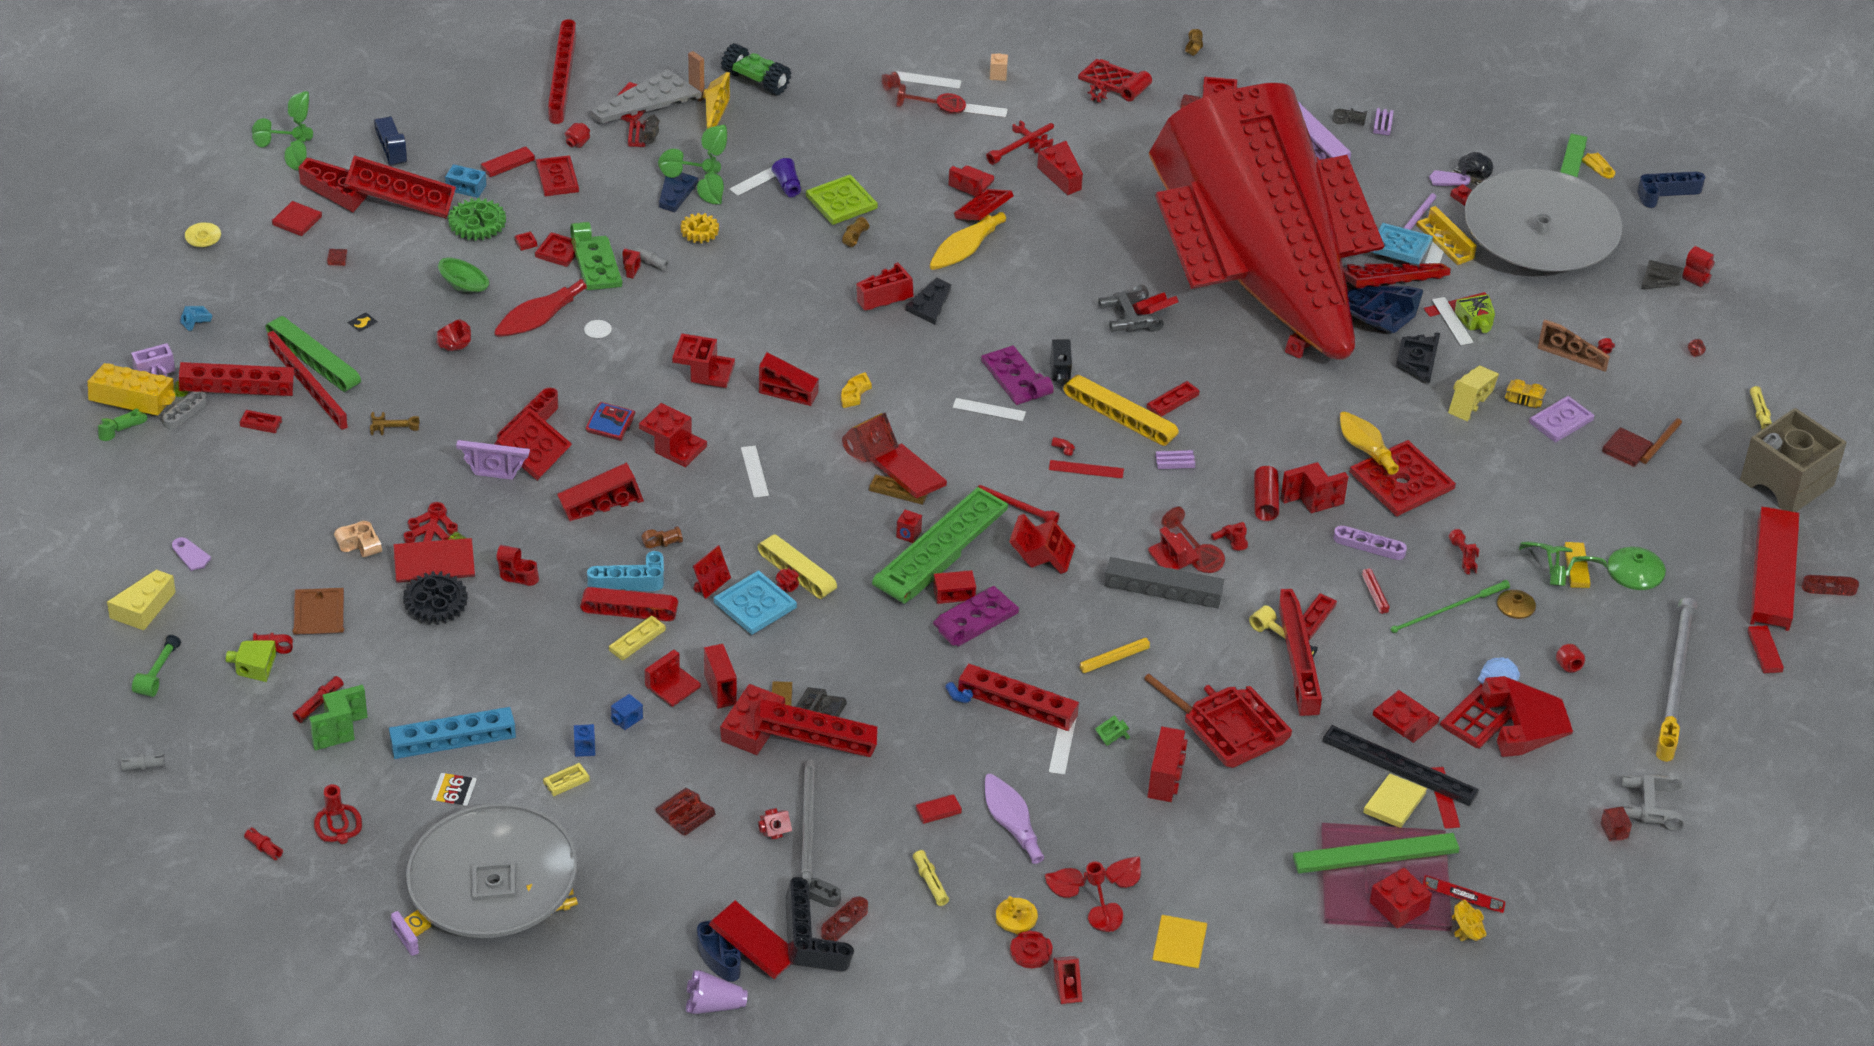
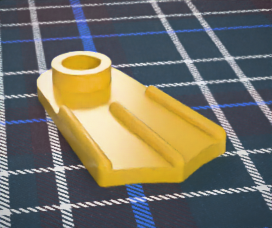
M1598 152L1593 154L1587 153L1582 158L1584 164L1602 177L1610 179L1615 176V170Z

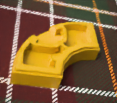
M866 372L852 377L848 380L845 387L842 388L841 404L843 408L860 405L861 395L865 391L872 389V383Z

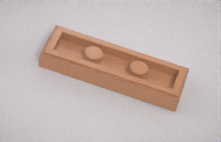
M692 51L688 53L689 84L701 91L702 98L697 99L700 102L704 100V58Z

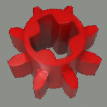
M1096 81V85H1090L1091 90L1087 93L1092 95V101L1097 98V102L1101 103V99H1108L1106 95L1110 91L1105 89L1107 84L1103 83L1100 86V82Z
M790 568L782 569L776 575L775 580L778 582L776 585L785 593L792 592L799 586V580L797 579L799 574Z

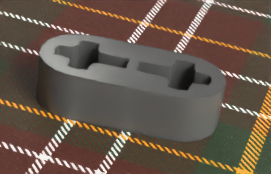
M811 878V883L809 884L810 899L828 907H836L841 903V890L838 887L818 878Z

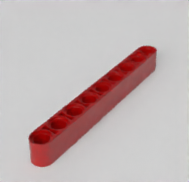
M571 19L563 20L560 25L548 104L549 121L553 124H560L565 118L576 43V22Z

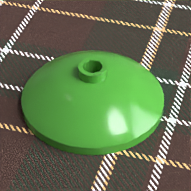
M450 257L442 258L439 261L438 269L440 274L454 289L476 293L485 291L488 288L489 280L487 276L474 265Z
M1635 546L1616 550L1609 557L1607 564L1610 576L1617 583L1634 590H1648L1658 586L1663 581L1666 572L1663 561L1655 553Z

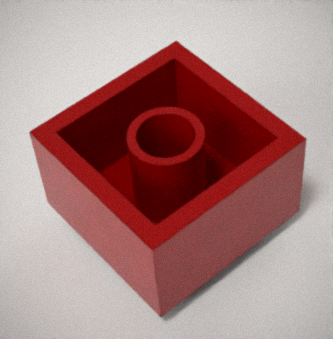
M1402 868L1372 886L1369 902L1398 929L1429 911L1432 893L1406 868Z

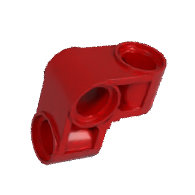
M505 545L499 546L496 557L500 577L504 581L532 586L539 582L538 567L535 561L522 559L520 548Z

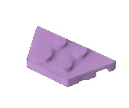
M458 440L456 448L458 450L461 449L464 453V459L471 466V470L475 475L513 480L530 453V449L462 440Z

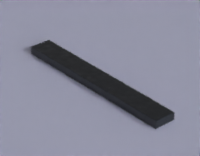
M1331 725L1323 736L1322 742L1467 806H1470L1478 795V788L1334 725Z

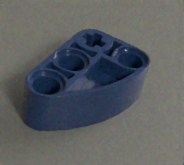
M711 920L702 921L697 926V945L703 961L722 979L729 982L738 980L741 975L740 951L709 926Z

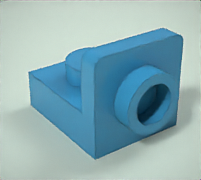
M185 306L180 323L188 331H192L195 322H211L213 315L204 306Z

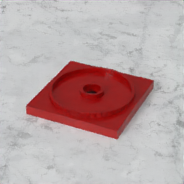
M1409 440L1389 448L1391 458L1399 466L1397 473L1390 475L1385 467L1379 465L1373 457L1351 466L1349 473L1396 516L1452 491L1456 486V483ZM1402 478L1408 482L1400 483L1396 479Z

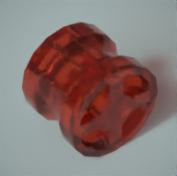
M896 71L891 72L889 75L883 74L881 76L882 85L886 91L891 90L893 87H900V77Z

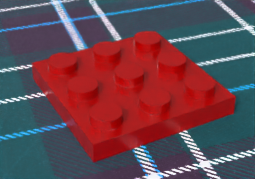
M528 408L494 443L495 445L530 449L529 456L524 460L521 467L537 481L572 445L570 441L531 408Z

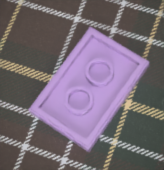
M1566 396L1530 417L1529 423L1556 443L1593 421L1595 415L1571 397Z

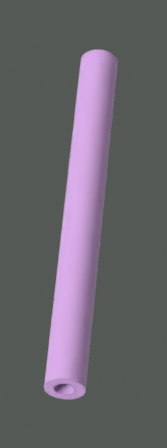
M1434 193L1429 195L1404 226L1405 229L1411 230L1436 199Z

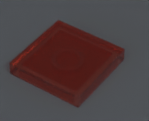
M1620 427L1603 446L1602 452L1636 467L1641 458L1652 447L1653 442Z

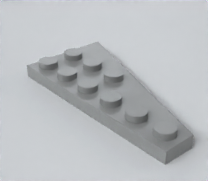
M667 69L591 109L590 114L600 123L621 119L622 115L638 114L637 111L645 110L648 112L671 106L672 102L680 101L683 103L691 97L696 99L702 98V93Z

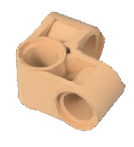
M360 521L352 525L340 527L334 533L336 541L343 552H350L359 548L363 558L382 552L380 540L368 521Z

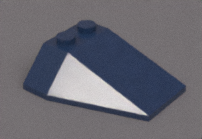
M1365 286L1364 288L1353 287L1348 291L1351 315L1388 333H1396L1416 316L1423 295V289L1410 286Z

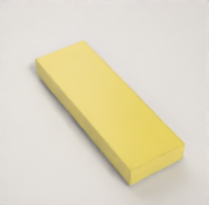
M650 616L609 645V651L623 661L666 630V625Z

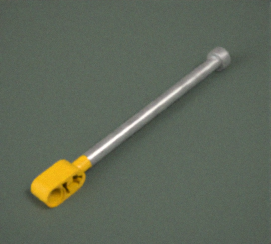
M1692 598L1680 599L1677 607L1680 621L1665 721L1660 729L1656 749L1657 758L1665 762L1673 760L1679 738L1678 710L1692 617L1697 614L1698 607L1697 602Z

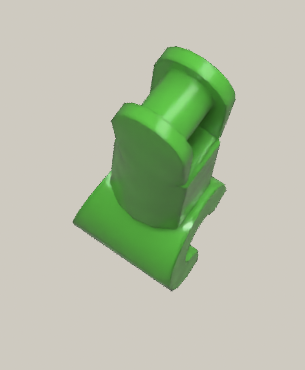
M136 408L113 420L103 418L101 419L102 424L98 425L99 439L102 441L112 440L115 437V430L119 432L147 421L148 417Z

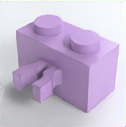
M168 343L131 353L134 370L147 371L151 374L164 375L166 377L167 373L175 371L174 358Z

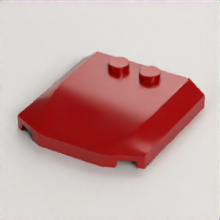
M1246 686V689L1236 690V687H1227L1195 702L1190 713L1185 715L1187 725L1225 766L1231 768L1283 745L1292 735V729L1251 686Z

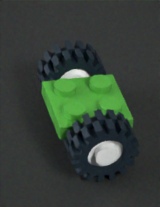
M736 43L730 44V47L726 48L727 51H724L723 54L725 55L721 58L723 60L721 61V69L723 71L729 72L733 76H738L740 73L758 82L763 81V88L775 95H781L784 89H787V84L790 83L789 79H791L790 75L792 74L789 67L778 62L774 63L772 60H767L755 53L749 55L747 48Z

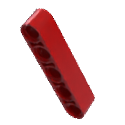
M552 387L543 389L497 434V439L528 408H531L546 421L558 409V391Z
M588 587L583 592L580 608L582 611L590 614L647 619L653 616L659 621H673L676 617L679 601L672 595Z

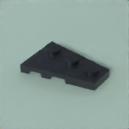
M935 278L906 304V311L935 325L937 317L942 311V306L951 291V284Z

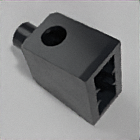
M1052 339L1050 353L1051 378L1053 381H1057L1059 385H1065L1071 378L1072 356L1070 339ZM1063 355V359H1058V357Z

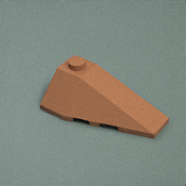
M1544 319L1538 349L1604 372L1607 371L1609 355L1564 326Z

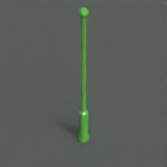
M1503 580L1499 584L1481 590L1479 594L1399 626L1394 625L1391 627V632L1397 633L1398 630L1479 597L1484 598L1504 589L1507 590L1510 588L1508 580Z

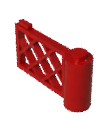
M1095 59L1078 74V79L1096 85V81H1098L1100 86L1103 83L1107 84L1105 89L1121 94L1126 101H1133L1153 81L1151 75L1146 71L1136 73L1110 64L1109 61L1103 59Z

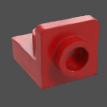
M624 249L622 255L626 277L633 279L641 267L640 252Z
M1294 333L1289 336L1285 353L1301 358L1304 349L1311 345Z

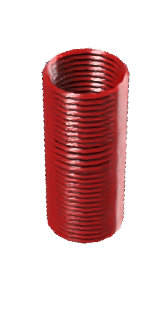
M1261 466L1254 472L1255 515L1263 521L1274 520L1279 515V474L1277 469L1272 466Z

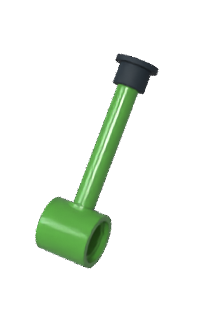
M167 635L164 644L165 648L148 674L137 673L132 683V691L134 693L154 697L157 694L160 682L156 676L170 653L181 645V640L177 636Z

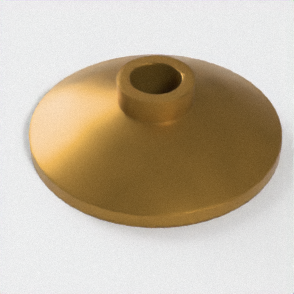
M1507 590L1499 595L1497 606L1504 615L1510 618L1524 619L1530 617L1535 612L1536 602L1531 595L1524 591Z

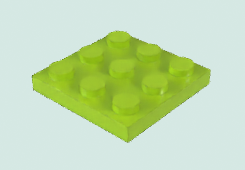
M851 174L806 190V197L832 225L878 208V203Z

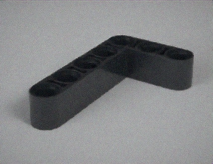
M793 877L785 897L789 960L799 966L846 971L850 966L854 948L845 942L812 938L809 883L802 877Z

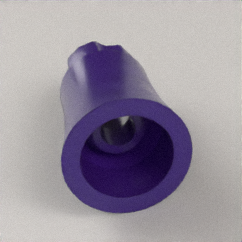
M790 158L777 160L772 165V173L777 178L785 194L788 197H795L801 192L795 163Z

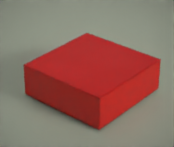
M531 231L514 236L515 242L521 251L538 247L537 240Z

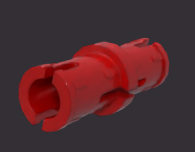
M253 827L245 832L244 838L253 843L260 852L266 853L273 860H278L277 857L280 858L282 856L283 849L270 841L271 838L268 836H263Z

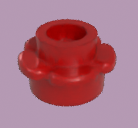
M1603 338L1598 341L1597 348L1606 354L1611 353L1615 347L1610 338Z

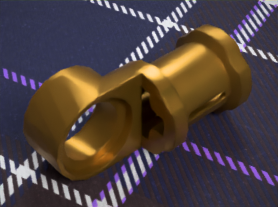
M1192 29L1188 33L1189 42L1186 45L1185 52L1191 56H1195L1203 47V35L1199 29Z
M864 217L857 218L854 224L847 226V231L842 238L843 244L854 247L858 242L860 234L869 229L870 225Z

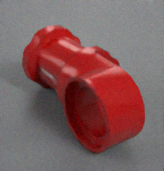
M274 632L260 635L253 633V641H275L276 651L280 654H288L293 650V638L289 635H274ZM287 642L289 645L281 646L279 643Z

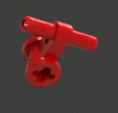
M1244 522L1234 525L1229 524L1222 527V530L1211 534V539L1214 541L1223 537L1232 541L1231 548L1233 550L1240 551L1248 548V541L1245 536L1247 528Z

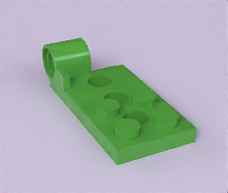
M590 222L571 223V242L584 283L587 286L586 290L622 287V279L607 236L592 237Z

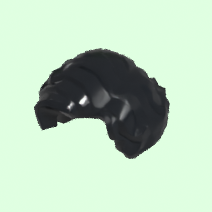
M1472 152L1459 159L1458 168L1463 176L1468 171H1480L1482 177L1486 179L1492 174L1493 162L1488 156L1480 152Z

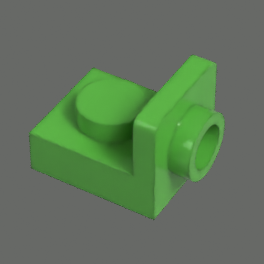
M1115 715L1095 728L1107 746L1123 735L1126 739L1130 738L1126 732L1129 730V727L1123 719L1119 721Z

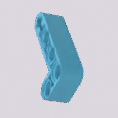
M658 551L649 552L646 555V565L592 566L587 570V586L616 590L627 589V591H658L664 586L663 554Z

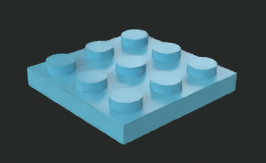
M1382 223L1378 231L1385 247L1382 250L1373 251L1375 255L1388 256L1393 260H1403L1409 264L1419 265L1432 243L1433 236Z
M759 570L714 597V603L751 635L797 608V602Z

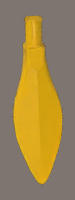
M999 212L994 216L987 215L977 224L949 236L934 254L930 263V269H940L958 263L972 255L985 237L994 232L997 225L1006 222V215L1003 212Z
M1341 412L1340 425L1346 440L1373 457L1379 465L1385 467L1390 475L1397 473L1399 466L1391 458V451L1386 448L1378 428L1353 414Z

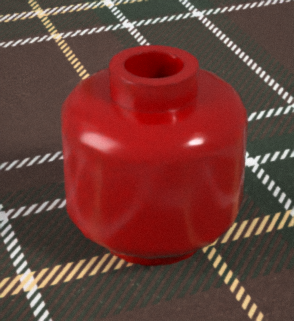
M574 123L565 132L566 143L572 148H581L590 139V129L584 123Z
M1566 644L1557 651L1556 661L1566 672L1574 673L1579 671L1585 664V655L1576 645Z

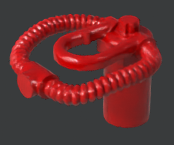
M330 784L324 788L325 808L315 816L314 828L321 840L325 842L338 841L340 844H346L350 838L357 836L361 832L362 818L354 806L342 803L340 788L337 785ZM344 810H349L356 820V828L348 833L345 831L349 827V821ZM341 814L342 821L345 824L342 828L335 829L332 826L333 820H331V816ZM324 815L327 817L329 830L335 833V836H327L323 833L320 820Z

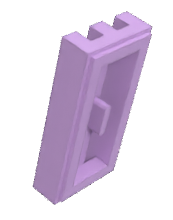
M1377 108L1373 133L1390 135L1394 110H1390L1389 113L1387 109H1384L1382 112L1380 108ZM1379 116H1382L1381 130H1377ZM1389 117L1388 129L1384 131L1385 119Z
M1193 450L1156 451L1155 457L1158 469L1195 468Z
M398 911L392 913V929L410 955L418 954V939Z

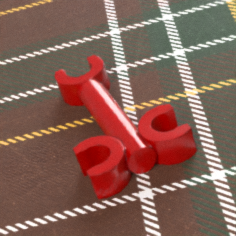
M1021 120L1019 121V126L1012 124V131L1014 133H1022L1024 136L1032 133L1025 128V123ZM1044 134L1041 136V139L1037 137L1030 141L1028 149L1034 148V153L1036 154L1045 147H1051L1054 139L1047 140L1048 135Z

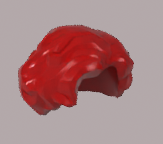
M461 319L455 320L437 332L436 343L440 348H445L447 351L462 350L471 341V327L466 321Z

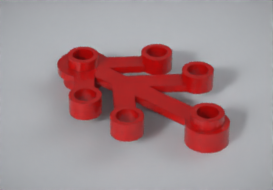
M433 502L430 504L428 512L408 520V528L412 531L404 533V542L413 543L416 541L415 537L424 533L426 534L423 542L432 541L434 533L441 540H452L453 537L449 535H455L458 532V525L446 516L447 509L443 503ZM430 519L429 523L420 527V523ZM439 520L446 526V532L438 525Z

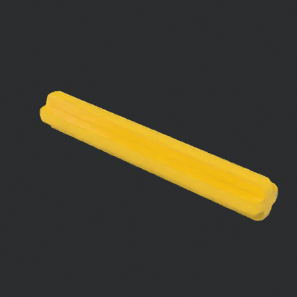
M1147 638L1139 639L1082 661L1079 668L1082 673H1087L1149 649L1150 642Z

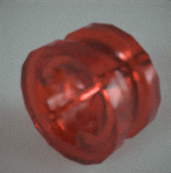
M1694 339L1688 344V350L1694 357L1701 356L1706 351V347L1701 339Z

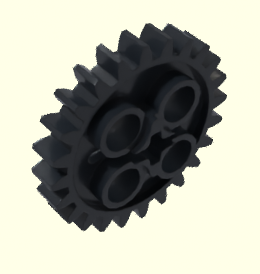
M432 571L431 575L424 572L423 578L417 575V581L411 579V585L407 584L406 590L403 591V604L405 605V610H408V615H413L414 620L420 618L421 623L428 620V625L432 621L439 625L441 620L446 624L448 618L454 621V615L460 617V611H465V606H467L468 593L466 592V586L462 584V580L457 581V576L450 578V573L443 576L442 571L438 575L434 571Z

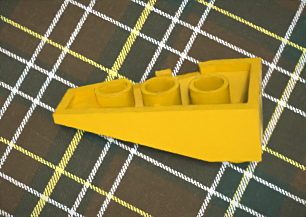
M729 72L710 82L708 88L704 90L703 98L706 99L707 129L718 125L730 101Z

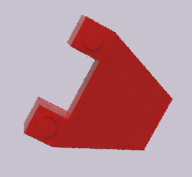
M1506 676L1485 678L1480 691L1485 708L1508 706L1514 726L1502 727L1496 740L1502 757L1520 756L1573 734V729L1561 698Z

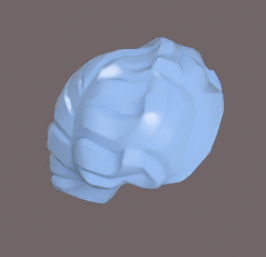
M1492 658L1483 666L1478 681L1483 684L1485 678L1506 676L1518 681L1520 673L1518 667L1509 658Z

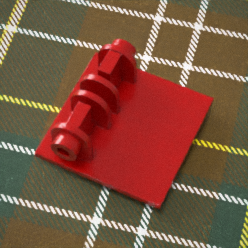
M720 545L693 565L698 580L694 583L693 589L697 593L702 592L704 599L708 598L731 579Z

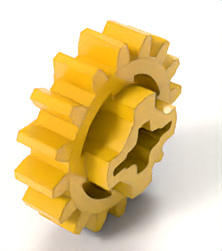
M697 213L696 216L690 214V218L685 217V221H681L682 237H687V241L692 239L693 243L699 241L702 244L704 240L709 242V239L714 240L715 236H718L719 223H717V219H713L712 215L707 217L706 213L703 215Z

